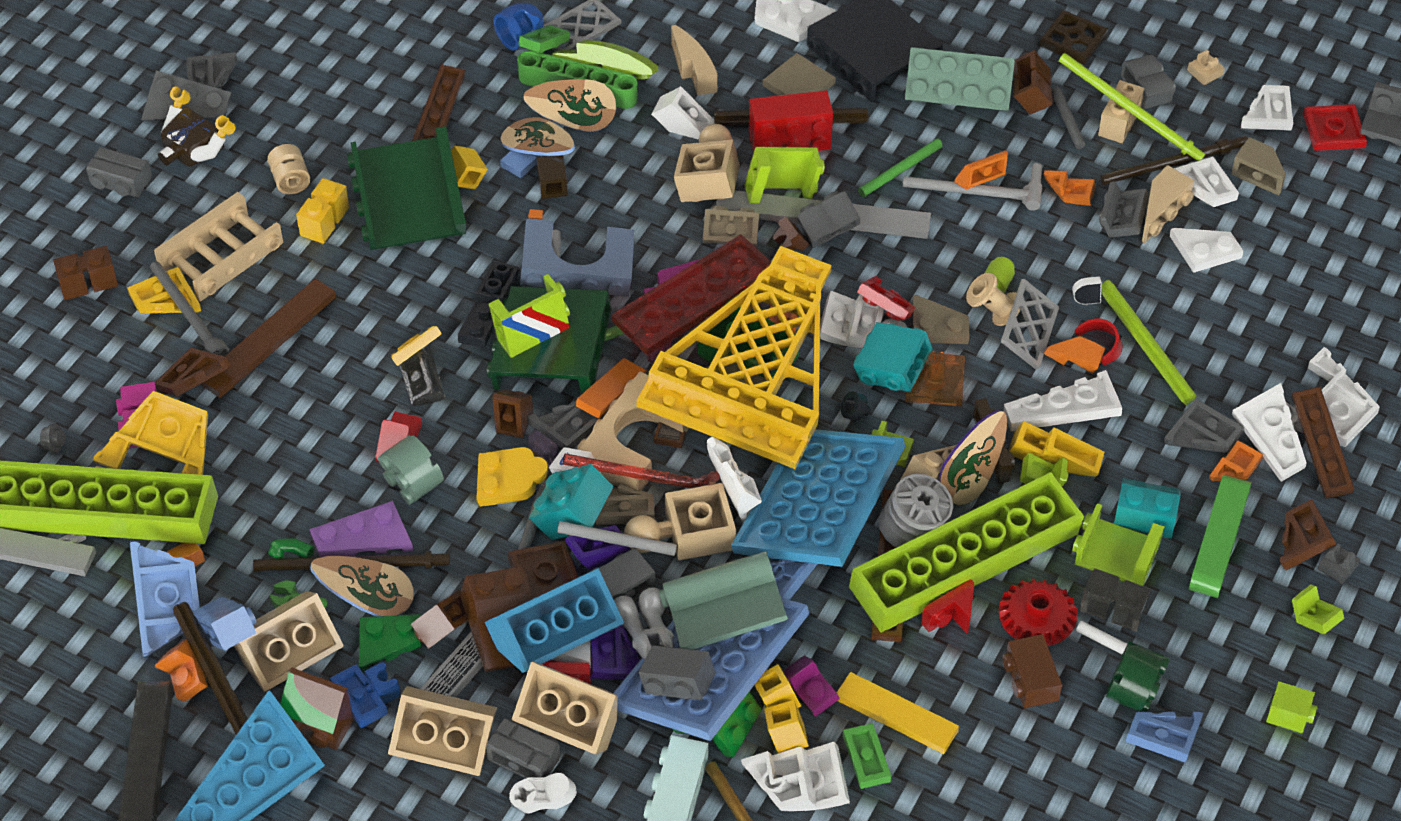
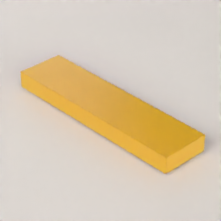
M852 672L849 673L837 691L840 698L838 702L942 754H945L958 733L959 725Z

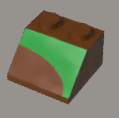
M290 669L280 705L305 739L310 740L318 747H329L337 750L354 721L348 689L298 669Z

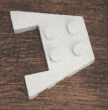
M1323 347L1310 360L1308 369L1329 382L1322 389V393L1339 444L1346 447L1378 414L1380 407L1358 382L1353 383L1346 375L1347 370L1341 363L1336 364L1331 358L1332 353ZM1286 402L1287 406H1289L1294 430L1303 433L1295 407Z

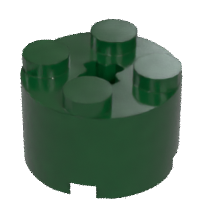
M1129 641L1111 679L1106 698L1138 712H1147L1161 684L1159 680L1161 675L1164 674L1170 658Z

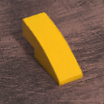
M1025 421L1014 431L1008 453L1011 452L1014 457L1021 460L1029 453L1052 464H1055L1063 457L1068 460V473L1094 477L1099 474L1105 453L1054 427L1048 433Z

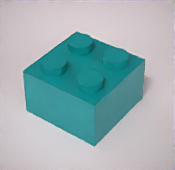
M592 464L573 467L562 472H554L546 480V487L541 496L534 502V509L529 519L550 540L571 536L557 533L559 521L593 527L614 486Z

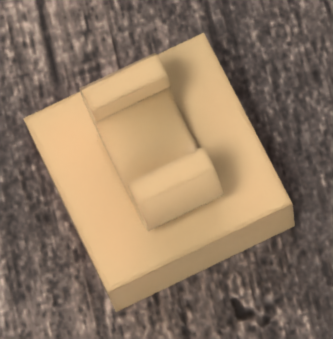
M1205 50L1198 54L1197 59L1188 63L1187 71L1203 85H1206L1224 74L1225 68L1218 62L1216 57L1213 58L1209 51Z

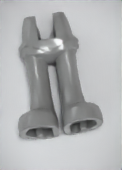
M657 588L644 590L639 596L638 601L641 616L650 629H643L636 604L632 598L619 596L614 599L624 621L622 625L633 638L632 646L644 661L652 646L673 648L672 639L674 635L671 630L665 627L661 619L665 608L659 595L660 589Z

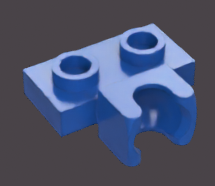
M384 662L366 670L365 675L358 665L355 664L330 678V682L348 689L352 715L360 728L387 715L388 712L385 704L397 698L400 694L397 679L388 680L387 667Z

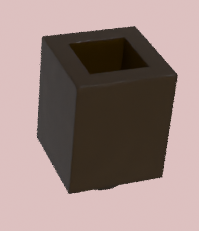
M563 155L537 158L541 199L568 196Z

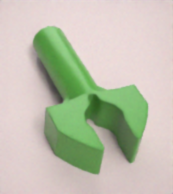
M286 580L274 585L275 593L286 594L284 597L270 595L271 603L275 608L302 594L296 591V583ZM319 597L324 608H326L327 599Z

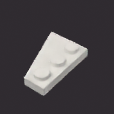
M1280 383L1234 409L1232 416L1238 424L1244 427L1246 435L1257 450L1263 454L1265 461L1282 482L1303 470L1307 463L1297 432L1294 430L1289 406L1286 404L1283 395L1284 391Z

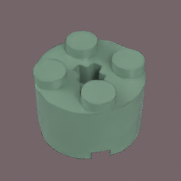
M413 435L403 438L377 458L380 465L386 470L383 472L385 480L391 487L397 485L401 489L399 491L400 495L408 505L417 501L444 481L438 464L433 466L429 458L432 456L431 453Z

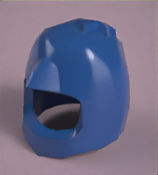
M529 3L512 4L494 16V27L497 36L509 50L513 51L523 48L519 46L521 35L544 26L542 13L535 5Z

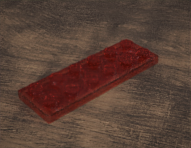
M740 234L613 313L612 322L648 356L717 312L729 299H734L755 282L758 275L770 266L771 261Z

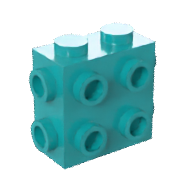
M876 322L872 331L867 335L862 350L856 355L853 366L860 382L866 385H877L894 391L911 392L933 348L926 331L919 328L901 327L892 323Z

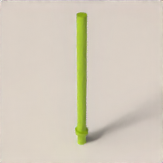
M1066 53L1059 59L1060 63L1182 150V154L1185 155L1187 153L1196 161L1202 160L1205 156L1204 152L1193 145L1194 142L1192 140L1188 142Z

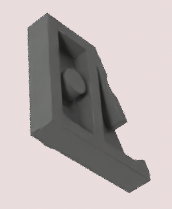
M1195 399L1165 436L1164 443L1170 446L1228 453L1243 434L1244 427Z

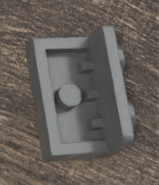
M1110 182L1108 192L1104 196L1103 210L1099 214L1100 225L1105 228L1109 238L1140 234L1149 199L1146 189L1121 192L1117 182Z

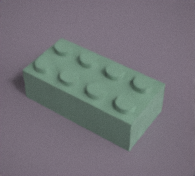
M911 47L905 100L1009 111L1015 59Z

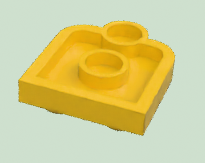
M526 447L480 453L478 457L476 498L479 506L523 501L530 498L536 490V484H540L547 478L549 470L547 462L541 457H535L533 452Z

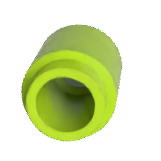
M997 257L990 262L985 273L994 274L997 278L996 287L1005 293L1014 277L1015 267L1010 259Z

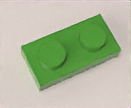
M547 25L521 35L519 46L529 49V51L544 53L548 49L557 48L559 45L568 42L570 31Z
M873 723L843 730V739L860 789L891 782V773Z

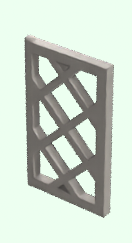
M587 0L544 24V26L552 25L563 29H575L574 36H570L568 41L573 43L563 49L560 46L552 48L556 52L558 50H576L578 42L594 40L620 25L621 19L599 0ZM591 5L597 8V12L583 11ZM571 16H577L576 23L562 22ZM581 18H596L595 25L581 24ZM600 18L611 20L606 25H599ZM579 30L593 31L584 37H578Z
M1021 279L1001 343L1034 369H1039L1059 306L1026 281V279ZM1025 290L1030 293L1032 301L1025 302L1023 297ZM1042 304L1050 309L1048 318L1044 314ZM1035 306L1039 320L1032 321L1027 307ZM1019 308H1021L1025 322L1018 323L1016 315ZM1036 325H1042L1044 330L1041 340H1039L1034 327ZM1028 327L1032 341L1025 342L1020 328ZM1012 329L1016 335L1017 344L1009 339ZM1035 346L1037 352L1035 358L1030 355L1027 347Z

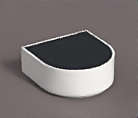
M1100 276L1083 278L1073 285L1072 291L1076 302L1084 305L1101 303Z

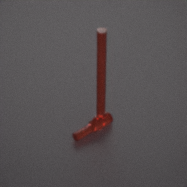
M566 453L563 457V465L580 467L592 464L599 472L690 489L713 485L720 479L717 471H711L700 478Z

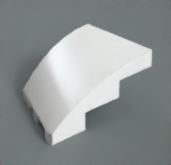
M712 436L707 440L709 456L741 521L744 523L751 509L762 502L754 479L738 469L729 446Z
M835 742L809 750H804L800 746L775 755H771L767 751L741 759L742 765L781 811L818 810L850 803L840 752Z

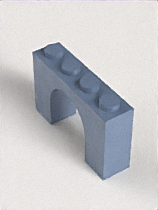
M526 218L520 277L521 286L546 288L543 276L549 274L554 282L559 281L564 289L608 291L609 295L629 297L633 265V229L607 227L604 255L592 264L575 265L562 260L552 248L553 221Z

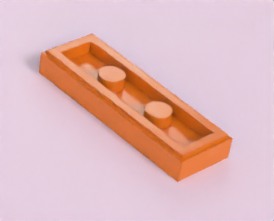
M623 358L577 398L576 407L598 419L601 418L608 411L614 399L618 400L622 395L627 382L630 379L633 380L640 371L646 374L647 370Z

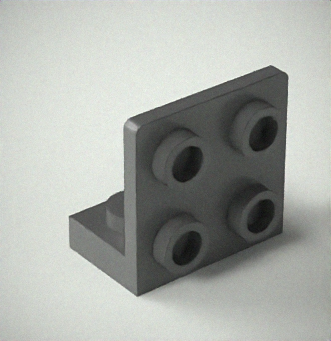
M1376 82L1369 108L1361 127V134L1367 135L1372 139H1382L1401 146V88Z

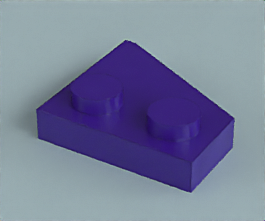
M623 625L590 640L592 679L625 680L640 661L638 652L633 648Z

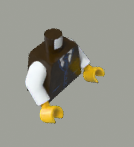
M175 86L170 92V96L175 102L174 105H170L161 131L164 149L158 153V157L167 166L177 159L186 166L192 167L201 161L214 159L218 152L224 148L225 135L235 132V124L229 121V118L221 115L217 118L214 125L187 106L182 109L181 106L190 101V94L183 90L182 95L179 97L181 89Z

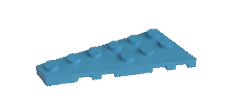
M270 690L263 697L174 821H251L325 766Z

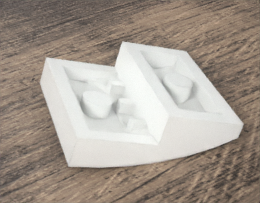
M830 291L820 323V339L843 346L863 348L866 337L872 331L876 322L881 323L884 309L878 305L875 307L866 303L862 299L863 296L861 294L857 300Z

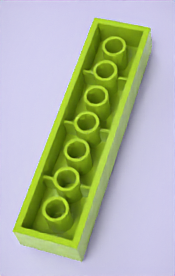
M0 461V528L205 544L218 499L217 490L211 475Z
M1050 472L854 568L849 588L878 630L883 632L922 613L925 606L969 579L976 586L1078 535L1084 516Z

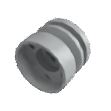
M926 474L905 476L897 483L890 498L881 509L878 518L880 531L885 539L897 548L946 524L953 510L952 496L941 482Z

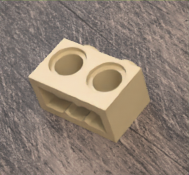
M1120 80L1115 89L1141 107L1144 88ZM1109 99L1102 112L1098 136L1123 144L1136 117L1112 99Z

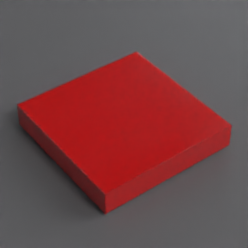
M1355 104L1304 107L1303 116L1314 151L1366 148L1367 139L1364 134L1360 133L1362 124Z

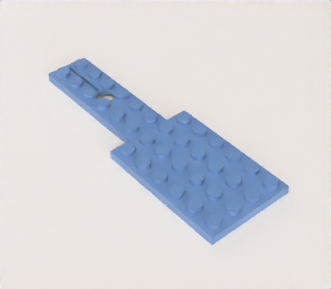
M769 558L788 620L693 649L708 651L716 672L703 700L646 694L638 673L644 663L642 658L614 692V694L618 695L617 711L711 741L810 614L807 605L791 601L790 599L817 564ZM672 621L667 628L674 635L672 639L673 648H680L674 621Z

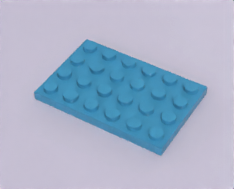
M815 429L796 469L780 463L776 465L760 493L762 502L751 509L731 544L734 554L751 556L766 551L768 558L842 567L905 448L904 439Z

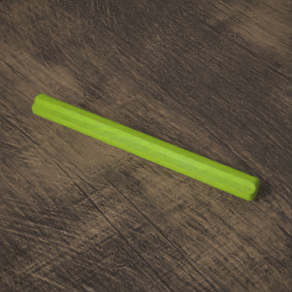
M1110 280L1104 281L1101 284V294L1180 401L1185 405L1190 404L1196 399L1194 391Z

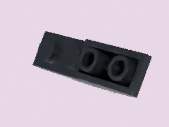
M498 262L491 264L476 291V302L458 333V343L485 348L489 340H494L496 331L489 303L499 299L503 304L504 299L509 296L511 286L515 287L519 267Z

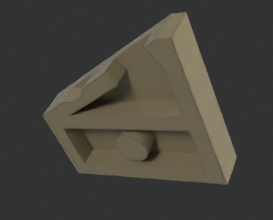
M913 295L912 305L916 307L912 313L913 328L926 331L930 343L969 344L968 315L921 296Z

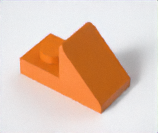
M184 639L170 649L155 664L156 668L170 674L178 700L186 702L207 687L204 672L187 639Z

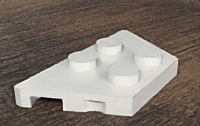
M757 0L755 24L800 42L807 39L808 26L837 10L813 0Z

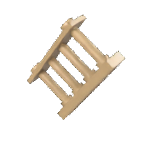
M237 192L154 249L157 262L162 265L165 271L177 266L194 280L192 282L197 300L201 302L268 253L276 250L283 244L280 224L277 222L265 230L250 218L245 197ZM237 223H241L256 237L244 244L231 234L228 229ZM219 237L232 247L235 252L223 259L207 244ZM195 252H199L215 266L202 274L185 259Z

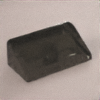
M420 349L400 364L412 406H420L445 399L436 365L431 355Z

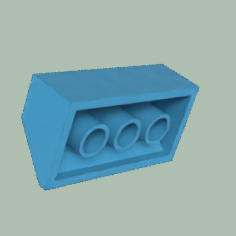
M599 568L500 614L486 621L485 624L497 650L524 673L529 670L531 662L543 664L624 624V621Z

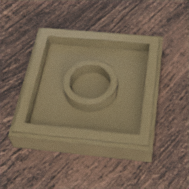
M798 53L763 79V86L778 96L825 91L835 84V77Z

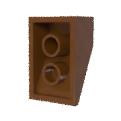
M523 566L466 576L459 595L485 672L516 667L497 650L485 622L533 599Z

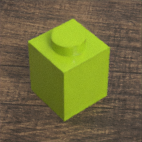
M1278 681L1266 722L1303 733L1306 722L1312 724L1316 714L1317 706L1312 704L1315 692Z

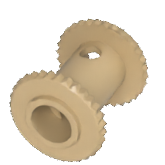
M984 273L978 276L970 285L966 296L967 302L972 307H978L983 304L993 312L992 320L994 324L1004 326L1007 324L1017 293H1003L996 287V276L992 273Z

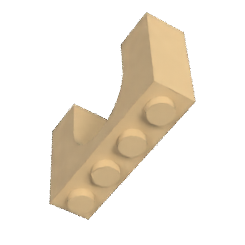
M641 371L633 380L630 379L627 382L622 395L618 400L614 399L607 414L603 419L596 421L592 433L587 439H583L577 447V450L592 453L601 474L611 484L617 487L622 484L636 491H642L652 478L651 459L622 445L617 440L619 432L627 425L638 421L661 422L682 433L684 431L687 432L689 429L687 426L636 407L637 399L649 379V375Z

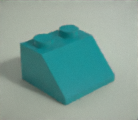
M1123 478L1114 524L1136 532L1149 534L1153 523L1164 526L1162 537L1171 539L1177 518L1181 489Z

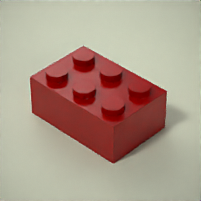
M827 90L749 99V139L753 154L755 147L817 148L818 151L831 149L833 110Z

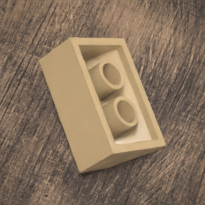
M305 591L256 619L257 623L253 626L257 634L234 645L242 663L264 692L287 680L291 668L302 671L344 647L318 594L310 591Z
M533 661L530 664L512 721L596 755L607 750L617 722L618 695Z
M406 686L401 694L388 754L480 776L486 755V745L491 737L497 707Z

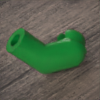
M296 538L274 539L270 543L271 548L268 554L274 558L282 559L285 551H288L303 558H311L315 548Z

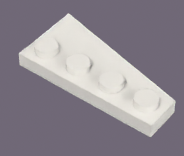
M1105 370L1097 373L1096 378L1087 380L1084 377L1075 380V384L1066 388L1057 386L1051 388L1048 394L1040 396L1036 393L1004 404V413L1007 416L1010 431H1015L1023 421L1036 427H1045L1121 416L1122 406Z

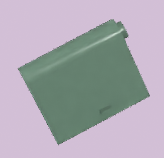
M766 551L663 583L664 589L659 590L663 607H670L681 649L693 650L788 620Z

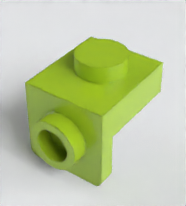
M1029 453L1023 458L1020 481L1027 484L1051 472L1059 484L1063 486L1068 479V460L1062 457L1055 464H1052Z
M1312 584L1292 599L1296 622L1323 635L1344 619L1343 610L1320 600L1317 587Z

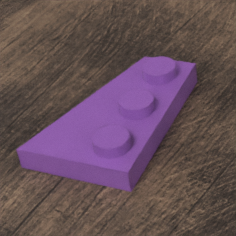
M393 501L309 529L319 557L356 556L358 552L366 551L386 554L387 550L402 549L403 552H413V545Z

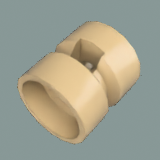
M282 144L275 147L269 153L268 163L280 192L296 194L307 188L310 183V175L301 151L297 146Z

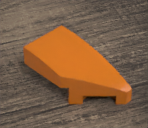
M1044 171L1045 180L1063 202L1091 206L1095 191L1094 179H1068L1067 171Z
M1079 336L1051 345L1046 348L1043 354L1062 365L1070 360L1093 374L1099 367L1105 348Z
M1238 440L1226 458L1222 457L1210 474L1209 479L1221 481L1222 476L1227 475L1246 480L1262 461L1263 454Z

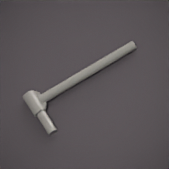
M1039 163L1032 165L1030 182L1023 189L978 185L966 190L952 181L904 176L903 187L1022 200L1027 209L1038 210L1042 194V165Z

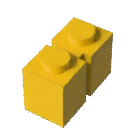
M325 178L321 179L311 193V198L305 201L296 214L300 236L322 244L325 243L335 229V223L338 224L349 209L345 185Z

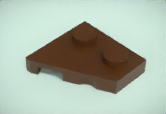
M190 348L155 381L156 389L158 392L178 397L225 371L231 365L227 357Z
M1312 499L1286 512L1284 522L1286 530L1283 533L1282 543L1285 546L1284 556L1280 557V563L1285 571L1336 545L1331 532Z

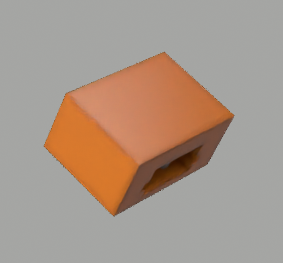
M530 209L528 218L542 220L543 210Z

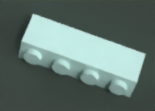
M672 735L669 746H663L660 756V765H663L661 773H655L652 784V791L655 792L653 800H647L644 818L647 821H691L703 780L705 766L708 762V743Z

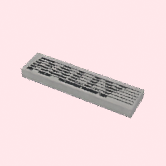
M472 631L420 689L456 698L483 667Z

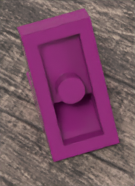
M805 655L782 671L793 691L815 717L840 699L836 691L821 675L815 662Z

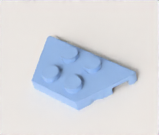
M130 542L142 655L144 657L183 634L173 613V607L181 602H187L192 611L200 608L193 561L181 557L175 558L167 552L161 550L154 551L140 546V543Z

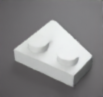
M1214 157L1174 168L1193 179L1192 192L1194 196L1213 207L1235 201L1238 198L1239 192Z
M1183 228L1171 229L1170 238L1193 273L1242 258L1243 249L1231 232Z

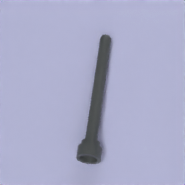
M157 261L152 262L150 269L205 343L204 351L223 357L229 353V348L222 339L213 337L162 265Z

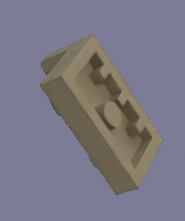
M713 206L712 209H705L703 243L757 247L759 213L754 212L750 208L730 211L723 206Z

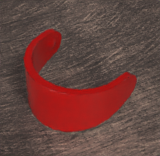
M1100 318L1087 320L1075 329V334L1080 336L1089 331L1098 330L1113 335L1116 338L1112 350L1102 357L1100 362L1103 365H1107L1115 361L1121 355L1123 348L1115 325L1110 321Z

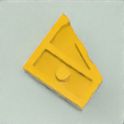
M179 267L166 271L194 311L200 312V303ZM156 276L127 287L128 293L140 314L182 313Z

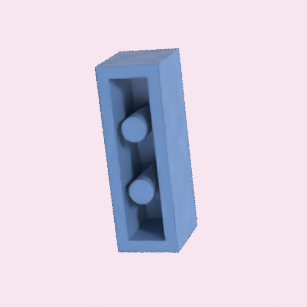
M223 596L192 611L208 643L223 651L257 634L253 626L257 621L249 607L245 608L242 604H238L234 600H229Z

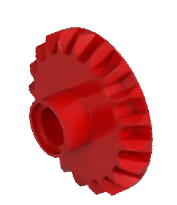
M1032 578L1029 582L1021 580L1018 585H1011L1010 589L1004 592L999 605V618L1006 632L1014 639L1018 640L1043 634L1047 646H1052L1062 642L1073 632L1077 622V607H1075L1074 598L1069 597L1067 589L1062 590L1057 583L1050 584L1046 579L1035 581Z

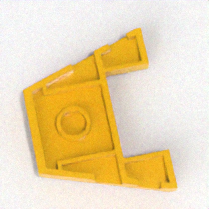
M153 391L128 418V422L118 432H115L109 439V443L101 451H98L93 458L95 463L112 469H120L130 445L133 444L185 464L182 470L183 474L203 475L208 412Z

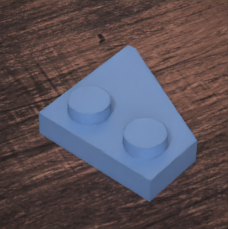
M1136 712L1126 742L1186 763L1203 713L1193 712L1192 717H1176L1175 712H1162L1159 714Z

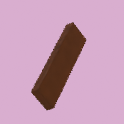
M1321 387L1293 392L1292 400L1324 498L1328 499L1353 493L1354 486Z

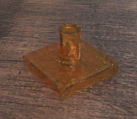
M932 351L911 392L906 391L905 402L962 406L965 356L945 354L941 351L938 354L936 351Z

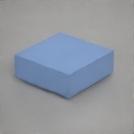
M510 151L500 160V166L519 178H522L537 164V156Z

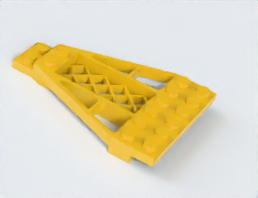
M780 246L770 266L758 275L752 285L666 352L660 351L649 371V379L637 399L636 407L796 469L818 425L821 290L831 272L832 265ZM764 302L773 307L761 311L758 303ZM741 307L724 339L707 333ZM790 312L798 315L799 318L787 321L784 313ZM777 315L781 323L768 326L765 318ZM759 321L762 328L750 332L746 324ZM800 326L794 336L791 329ZM742 329L744 334L738 335ZM785 331L788 339L776 342L773 334ZM808 333L813 334V374L792 366ZM766 336L770 344L757 348L754 339ZM696 341L718 349L708 369L677 356ZM748 342L751 350L738 353L735 345ZM789 347L787 353L783 357L780 350ZM731 350L732 355H731V356H727L728 353H729V351ZM774 352L777 360L765 363L761 355ZM755 357L759 365L746 369L743 361ZM737 363L740 371L727 375L724 366ZM778 369L774 378L772 379L769 371ZM763 373L766 381L754 385L750 377ZM790 377L813 386L812 410L776 396L785 378ZM744 379L746 384L738 380Z

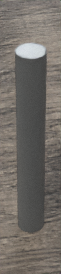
M1056 87L1052 89V96L1076 149H1082L1085 147V141L1061 88Z

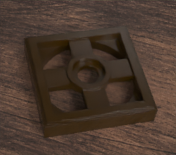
M1063 10L1040 39L1039 46L1059 55L1066 53L1078 63L1085 65L1107 36L1108 28ZM1085 29L1089 30L1095 38L1085 35ZM1057 33L1064 36L1063 42L1054 41L1052 34ZM1075 33L1078 34L1079 37L1071 38L1069 35ZM1081 43L1088 47L1085 51L1080 52L1073 49L1072 46Z

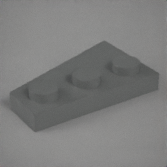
M156 70L141 120H166L170 105H174L175 102L170 96V92L175 86L181 89L179 97L182 95L183 90L190 94V101L182 105L181 108L183 109L187 106L205 119H217L221 115L226 116L232 93Z

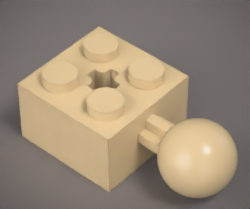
M708 125L701 131L699 143L682 144L674 174L681 202L733 198L740 163L731 133L723 125Z
M723 483L665 493L667 521L657 522L650 516L638 515L630 519L624 529V534L658 541L672 537L673 544H677L675 552L678 561L733 551L731 544L736 537V528ZM636 548V550H637L639 553L650 552V551H647V550H642V549H637V548Z

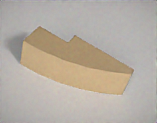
M672 25L671 45L681 78H692L697 95L716 93L717 72L710 57L691 35L677 25Z

